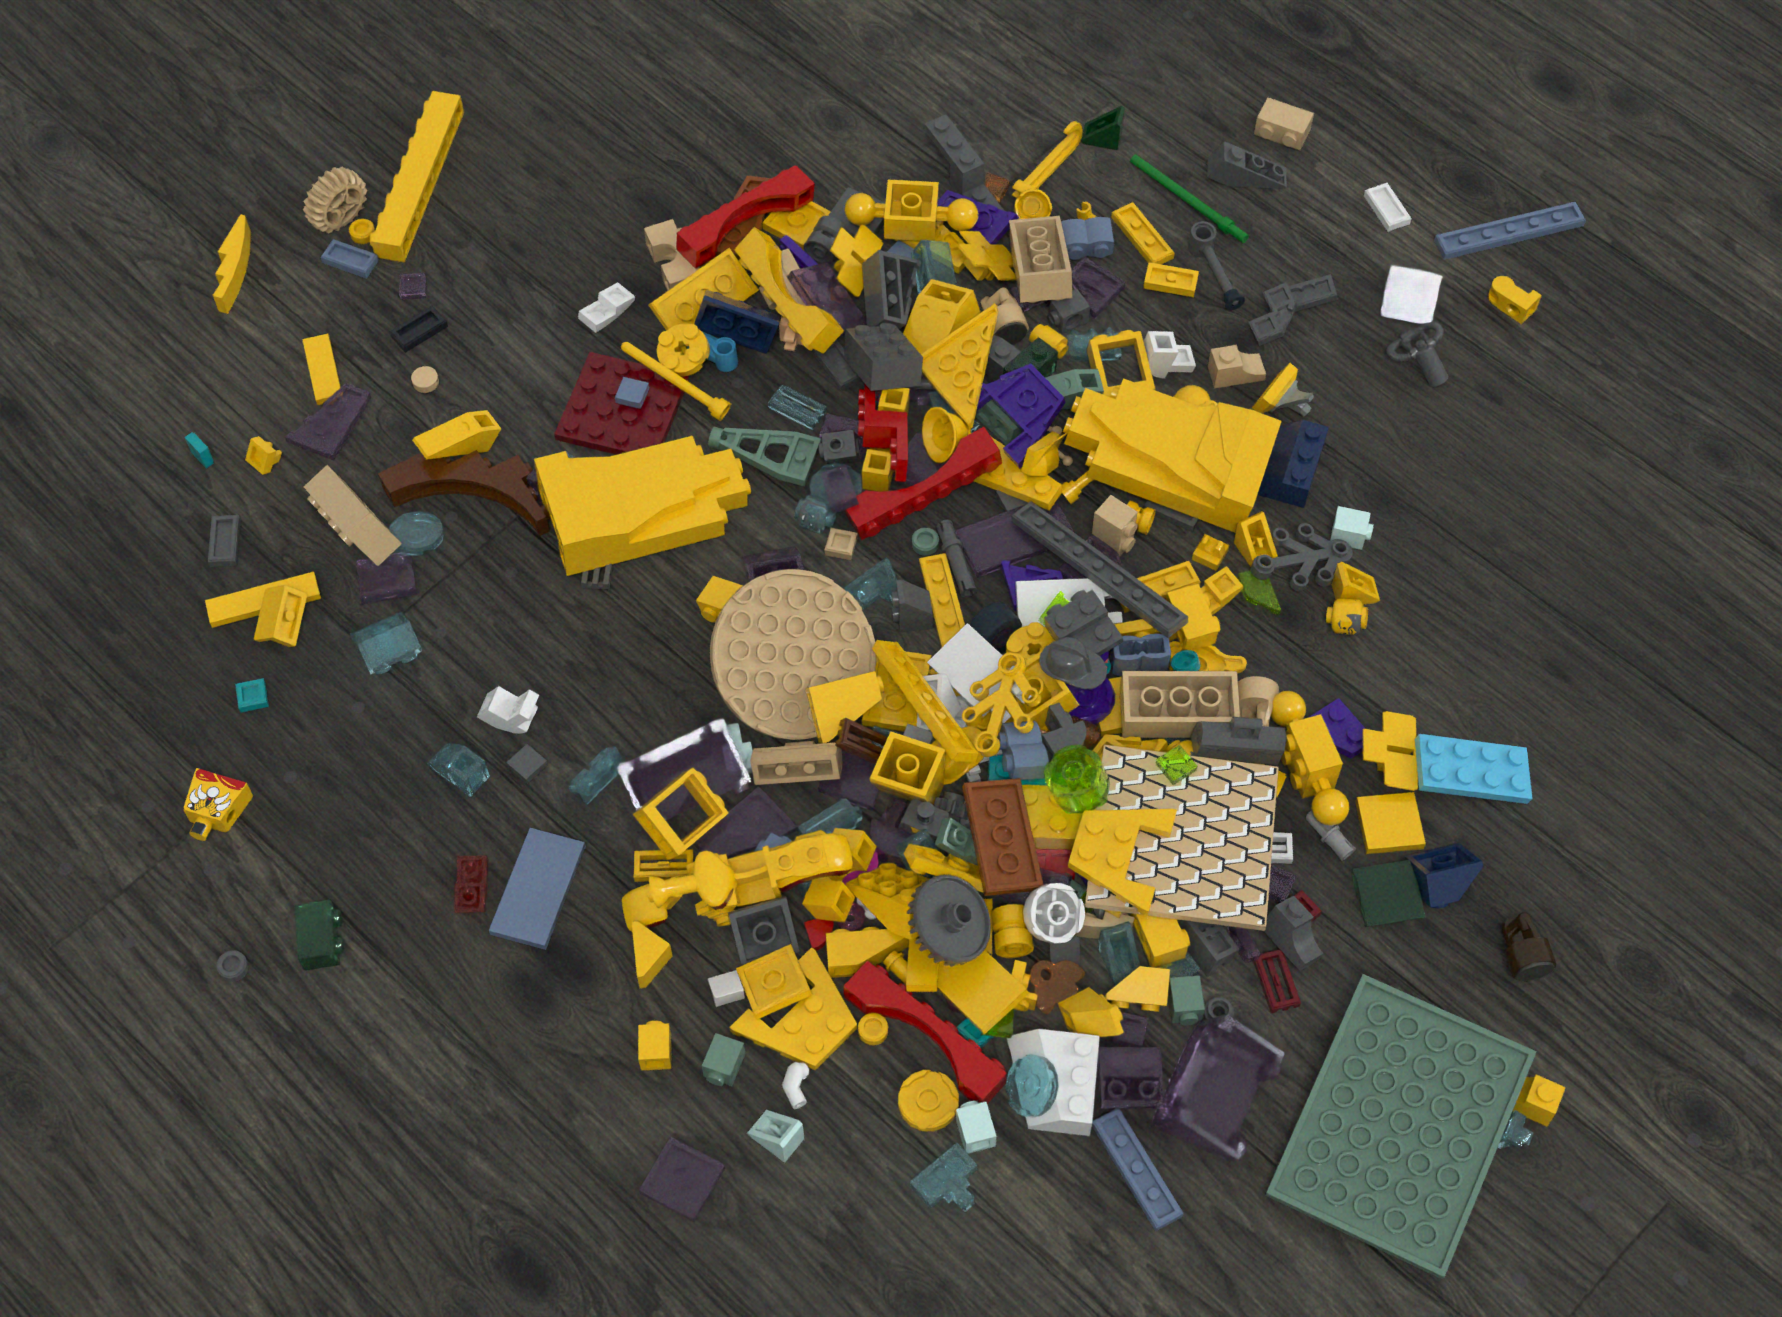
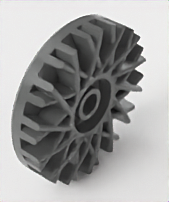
M953 875L936 876L916 888V892L911 895L915 900L908 904L911 909L907 911V914H913L914 919L909 921L908 925L914 927L910 930V934L918 932L920 938L915 943H921L919 950L924 951L928 949L931 952L928 958L934 957V963L945 961L944 966L950 965V967L965 964L981 955L990 938L991 922L987 906L979 892L964 879Z

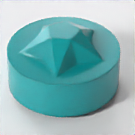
M1192 650L1180 651L1171 660L1173 671H1199L1201 667L1197 653Z

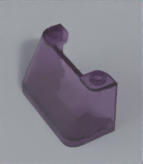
M724 717L616 767L636 810L641 808L681 773L692 767L703 774L707 780V786L718 796L728 791H732L733 795H736L748 789L747 783L752 781ZM682 784L655 808L670 826L669 819L699 804L684 784Z
M1228 1014L1200 1022L1192 1031L1154 1114L1153 1125L1166 1134L1226 1161L1239 1160L1247 1149L1246 1136L1239 1132L1260 1082L1274 1079L1281 1070L1280 1062L1284 1052Z

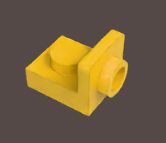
M1015 960L1012 976L1027 989L1030 980V974L1025 973L1027 963ZM1028 992L1029 994L1013 1009L1018 1011L1035 1010L1038 995Z

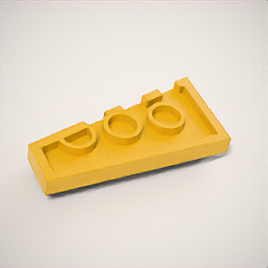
M991 437L1000 449L1003 464L999 465L994 471L984 473L975 478L974 482L994 490H999L1028 503L1032 501L1037 506L1050 511L1063 491L1062 484L1048 475L1029 476L1021 472L1022 467L1019 469L1004 453L1003 448L1005 446Z

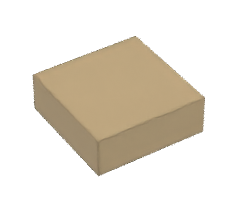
M831 528L825 547V555L851 560L857 541V533Z

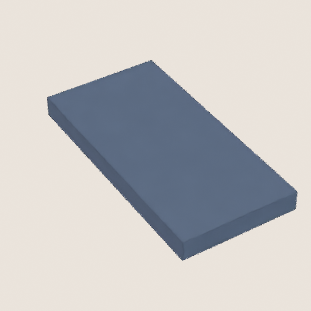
M529 828L489 928L490 935L546 950L585 850V842Z

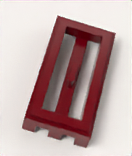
M1279 949L1254 955L1252 960L1271 1014L1276 1013L1280 1009L1285 1011L1289 1007H1300L1301 1001L1284 953ZM1272 958H1277L1290 996L1288 1000H1286ZM1263 960L1266 962L1279 1002L1275 1000L1262 962Z

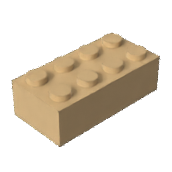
M1060 216L1009 220L1010 249L1020 303H1035L1044 300L1060 301L1072 298V270Z
M1122 671L1120 683L1122 738L1129 736L1141 738H1191L1197 722L1230 723L1232 717H1240L1237 671Z

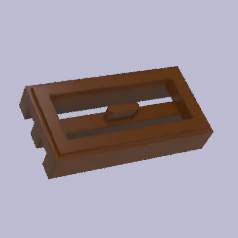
M848 718L840 720L839 726L842 728L838 730L837 736L840 738L836 741L835 746L876 765L883 748L873 744L872 741L884 746L888 737ZM849 730L865 738L857 737L849 733Z

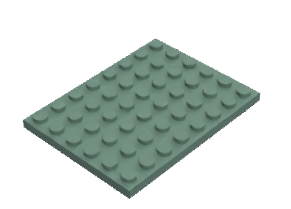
M1363 974L1265 1196L1443 1279L1537 1051Z

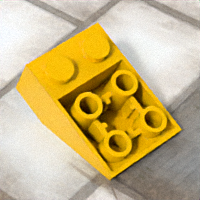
M931 279L917 296L903 335L922 354L981 313L974 290Z
M883 863L878 868L870 872L861 873L857 878L846 882L847 888L890 932L910 940L919 936L918 932L910 934V930L914 927L908 925V922L914 919L913 914H907V911L911 909L908 904L915 900V898L911 897L916 892L915 889L932 878L900 868L894 863Z

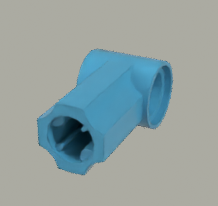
M703 332L710 345L708 360L714 362L720 371L730 372L734 370L738 365L734 340L728 337L718 339Z

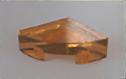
M987 172L985 186L999 204L1010 187V180Z

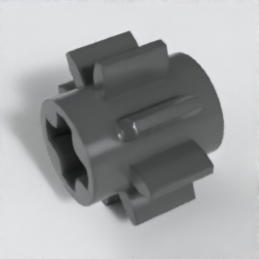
M944 792L943 798H935L934 807L947 811L951 814L952 819L958 823L960 819H968L964 796Z

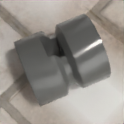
M822 216L805 242L804 251L815 262L820 264L831 263L835 255L830 249L841 227L848 232L846 225L835 217Z

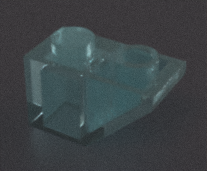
M446 743L427 763L429 767L470 797L490 777L485 760L464 745Z

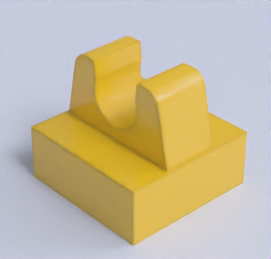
M258 436L250 439L245 460L264 475L271 473L272 466L280 461L282 452L280 450L276 451L272 448L273 444L271 442H265Z
M1204 534L1192 555V560L1217 571L1228 552L1229 545Z

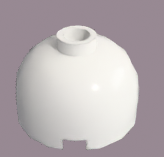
M1062 883L1045 884L1032 891L1026 899L1023 909L1024 923L1028 931L1036 939L1050 944L1068 942L1075 933H1079L1082 929L1085 919L1084 904L1082 899H1078L1077 895L1073 892L1075 890L1071 886Z

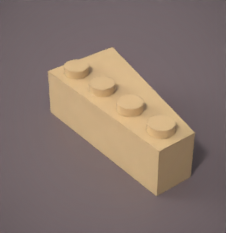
M328 465L304 486L310 494L307 499L318 509L317 511L328 521V524L338 533L341 539L348 546L354 543L377 566L402 544Z

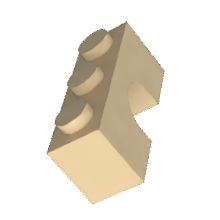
M673 219L644 228L646 245L654 263L662 260H671V262L661 265L663 282L667 291L700 269V267L695 269L676 250L677 232L681 228L676 227Z

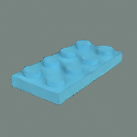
M1419 734L1415 738L1419 791L1528 804L1532 800L1526 747Z

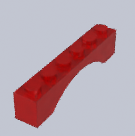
M796 165L788 170H783L774 178L762 182L758 187L741 194L730 203L723 204L709 215H704L693 224L683 227L677 232L676 250L696 269L716 257L718 247L723 238L741 222L769 212H794L813 201L815 183Z
M982 427L960 439L955 452L947 463L924 481L895 491L878 492L866 490L842 503L846 516L861 540L873 537L883 528L899 523L905 516L915 511L923 510L929 503L938 498H945L960 486L968 485L982 474L990 473L997 469L999 465L1003 464L1000 449L985 427Z
M867 960L844 985V998L865 1015L877 1013L883 1017L900 1020L928 1035L941 1048L949 1060L956 1076L959 1092L970 1101L986 1102L988 1104L1006 1084L1007 1073L1005 1072V1067L995 1058L989 1059L985 1056L976 1042L971 1039L965 1040L958 1034V1029L947 1020L943 1022L939 1019L929 1004L923 1001L920 1003L913 998L912 992H907L904 984L899 983L897 985L889 978L888 972L880 965L874 966Z

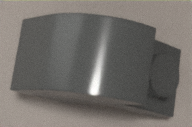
M1060 703L1050 705L1045 721L1050 732L1042 734V743L1047 751L1049 769L1054 773L1074 765L1079 760L1086 738V726L1083 720L1073 724L1070 714L1064 711Z

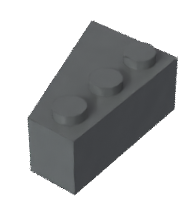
M878 250L862 263L867 326L873 327L880 326L882 323H891L896 325L898 329H901L906 325L912 302L910 296L912 288L916 285L917 279H915L917 269L921 265V260Z

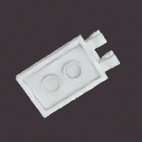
M1088 578L1015 582L1017 617L1020 619L1022 627L1028 626L1032 622L1040 623L1045 627L1044 617L1048 616L1046 614L1047 611L1056 604H1061L1063 607L1072 602L1070 600L1071 597L1080 590H1085L1087 593L1093 589L1104 606V599H1115ZM1122 612L1108 613V617L1113 624L1122 623Z
M967 623L927 663L938 674L947 675L952 688L973 707L981 701L976 700L971 695L970 686L996 671L1002 654ZM1014 681L1011 692L1024 704L1022 691ZM1001 682L989 688L988 696L999 689ZM979 688L976 694L981 693L983 688ZM1006 710L1002 723H1005L1011 717Z

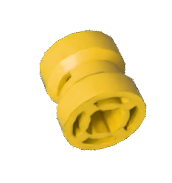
M1130 500L1127 505L1137 511V530L1139 533L1147 535L1153 523L1156 509L1150 507L1143 509L1139 507L1138 503Z

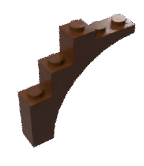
M477 450L453 462L450 461L449 457L426 459L422 453H419L378 473L382 488L394 507L433 495L462 494L478 496L498 502L514 510L528 521L540 536L549 532L547 521L550 519V515L544 505L539 506L536 502L538 498L533 490L532 477L535 476L530 464L528 462L523 463L519 455L492 467L488 458H482Z

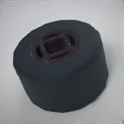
M1001 602L992 603L984 607L969 624L999 653L1006 650V644L1011 634L1022 627L1020 619L1006 604Z

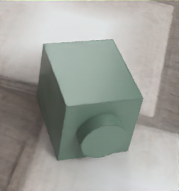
M1200 976L1169 979L1168 1001L1172 1023H1180L1187 1026L1202 1021L1205 1007Z
M715 1033L702 1064L703 1076L706 1077V1080L717 1086H723V1084L732 1086L746 1054L744 1043Z

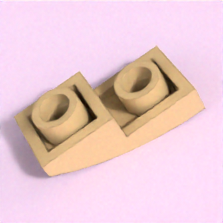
M1105 911L1103 920L1095 915L1085 912L1083 927L1079 933H1075V936L1108 939L1131 935L1135 917H1131L1123 912L1120 918H1117Z

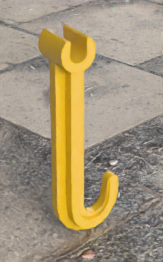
M1073 121L1064 129V133L1067 134L1066 138L1054 148L1024 181L1019 179L1015 182L1012 188L1016 191H1014L1012 196L1017 198L1021 192L1028 189H1038L1066 160L1080 143L1083 133L1080 123Z

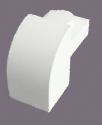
M1148 331L1143 342L1153 376L1165 378L1168 372H1193L1196 364L1190 345H1176L1173 332Z
M498 686L487 693L477 718L497 729L517 734L525 733L538 709V706L535 704L539 695L528 690L517 697Z

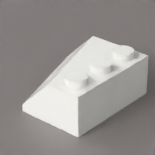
M1035 1029L1007 1036V1044L1013 1061L1014 1073L1017 1078L1028 1129L1090 1136L1099 1036L1045 1029Z

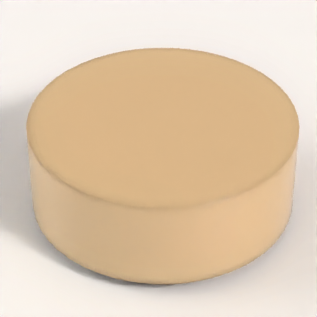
M419 367L412 373L413 387L418 392L428 393L437 388L439 378L436 370L432 367Z

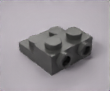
M1093 589L1087 593L1085 590L1078 591L1071 597L1070 600L1072 602L1063 607L1061 604L1054 605L1047 611L1046 614L1048 616L1044 617L1045 627L1055 641L1064 637H1073L1081 641L1085 648L1099 656L1123 642L1122 635L1108 617L1107 609Z

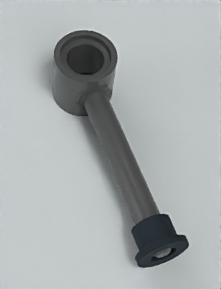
M1197 222L1191 228L1188 250L1196 257H1206L1224 292L1223 297L1226 301V309H1238L1244 304L1245 298L1239 294L1237 289L1233 288L1213 250L1216 228L1209 222Z

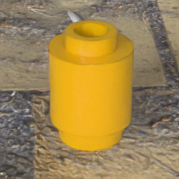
M1037 325L1029 336L1032 346L1053 361L1057 358L1061 359L1068 351V339L1048 325Z

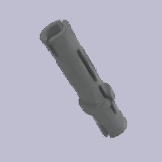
M951 520L941 521L943 528L940 523L936 525V530L943 544L941 546L942 552L947 555L960 590V595L962 597L972 596L970 590L975 594L978 589L975 586L962 551L963 543L956 535L953 522Z

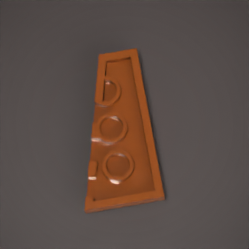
M747 176L735 195L734 200L741 194L751 191L762 182L772 178ZM765 213L751 217L731 229L719 245L716 257L730 248L739 261L740 257L734 249L754 227L760 231L762 230Z

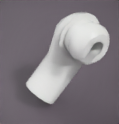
M803 1062L792 1063L787 1068L782 1087L793 1109H798L807 1103L800 1089L802 1079L809 1075V1068Z

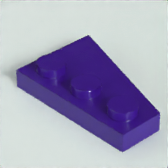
M949 190L938 200V206L948 207L951 202L960 198L972 201L978 209V220L975 226L967 231H980L990 244H997L1009 230V220H1017L1019 218L1016 213L1006 212L998 209L996 206L977 202L973 198Z

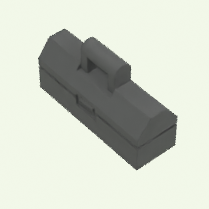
M1232 717L1230 723L1197 722L1191 735L1194 756L1268 765H1278L1285 751L1287 738L1285 728L1262 726V719Z

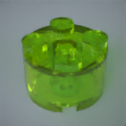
M1069 745L1053 754L1054 758L1050 763L1047 762L1045 766L1044 778L1053 798L1065 813H1083L1084 811L1101 807L1106 803L1110 789V780L1096 752L1087 749L1083 745Z

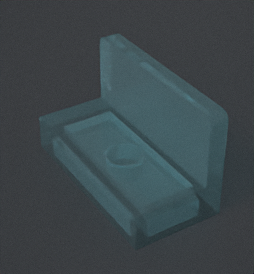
M921 240L911 252L913 259L921 260V265L917 269L915 276L918 294H920L931 279L957 286L949 243Z
M845 797L797 827L798 833L804 835L822 830L829 834L833 833L835 828L853 830L862 824V810L858 805L853 807Z

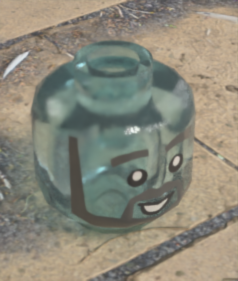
M810 494L805 499L801 498L799 500L794 518L798 519V525L801 528L821 534L827 527H833L837 513L833 512V504L830 500Z

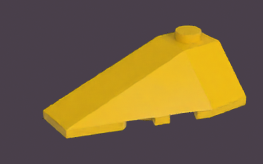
M1042 651L1026 661V670L1024 672L1030 685L1040 693L1041 702L1035 707H1029L1012 693L1022 711L1033 721H1036L1039 728L1046 726L1045 721L1050 705L1060 703L1064 711L1068 713L1079 706V703L1063 681L1048 676L1041 669L1039 660ZM1032 694L1028 700H1032L1035 694ZM989 711L984 717L981 715L980 723L974 726V728L980 729L982 732L987 731L992 713ZM1012 715L1005 723L1014 722ZM993 743L987 745V749L990 748Z

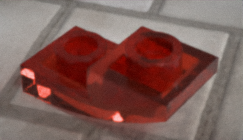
M487 855L457 856V883H455L454 898L455 913L485 912L488 882Z

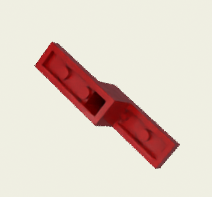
M864 383V389H859L858 436H863L862 447L890 449V470H895V481L906 482L908 466L907 412L875 410V390L871 391Z

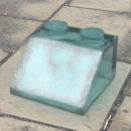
M402 612L350 634L370 674H383L392 668L391 665L400 661L402 663L410 662L418 657V653L422 652L411 623Z

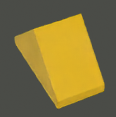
M1261 511L1238 522L1234 544L1250 567L1257 556L1268 555L1271 558L1278 557L1264 512Z
M1344 562L1337 564L1331 584L1335 600L1338 598L1361 600L1363 604L1380 601L1374 577Z
M638 921L632 922L637 979L639 987L646 988L672 958V951L669 943Z

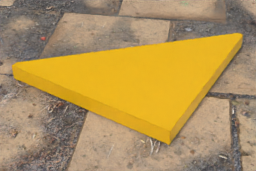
M995 303L921 354L923 356L922 375L957 416L965 422L969 430L973 428L998 316V308Z

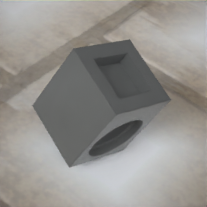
M1078 289L1072 290V298L1060 301L1050 300L1048 319L1052 326H1056L1061 334H1064L1089 322L1090 306Z

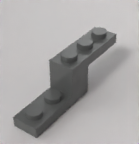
M945 114L925 123V132L950 163L949 184L956 193L1004 210L984 185V162L949 117Z

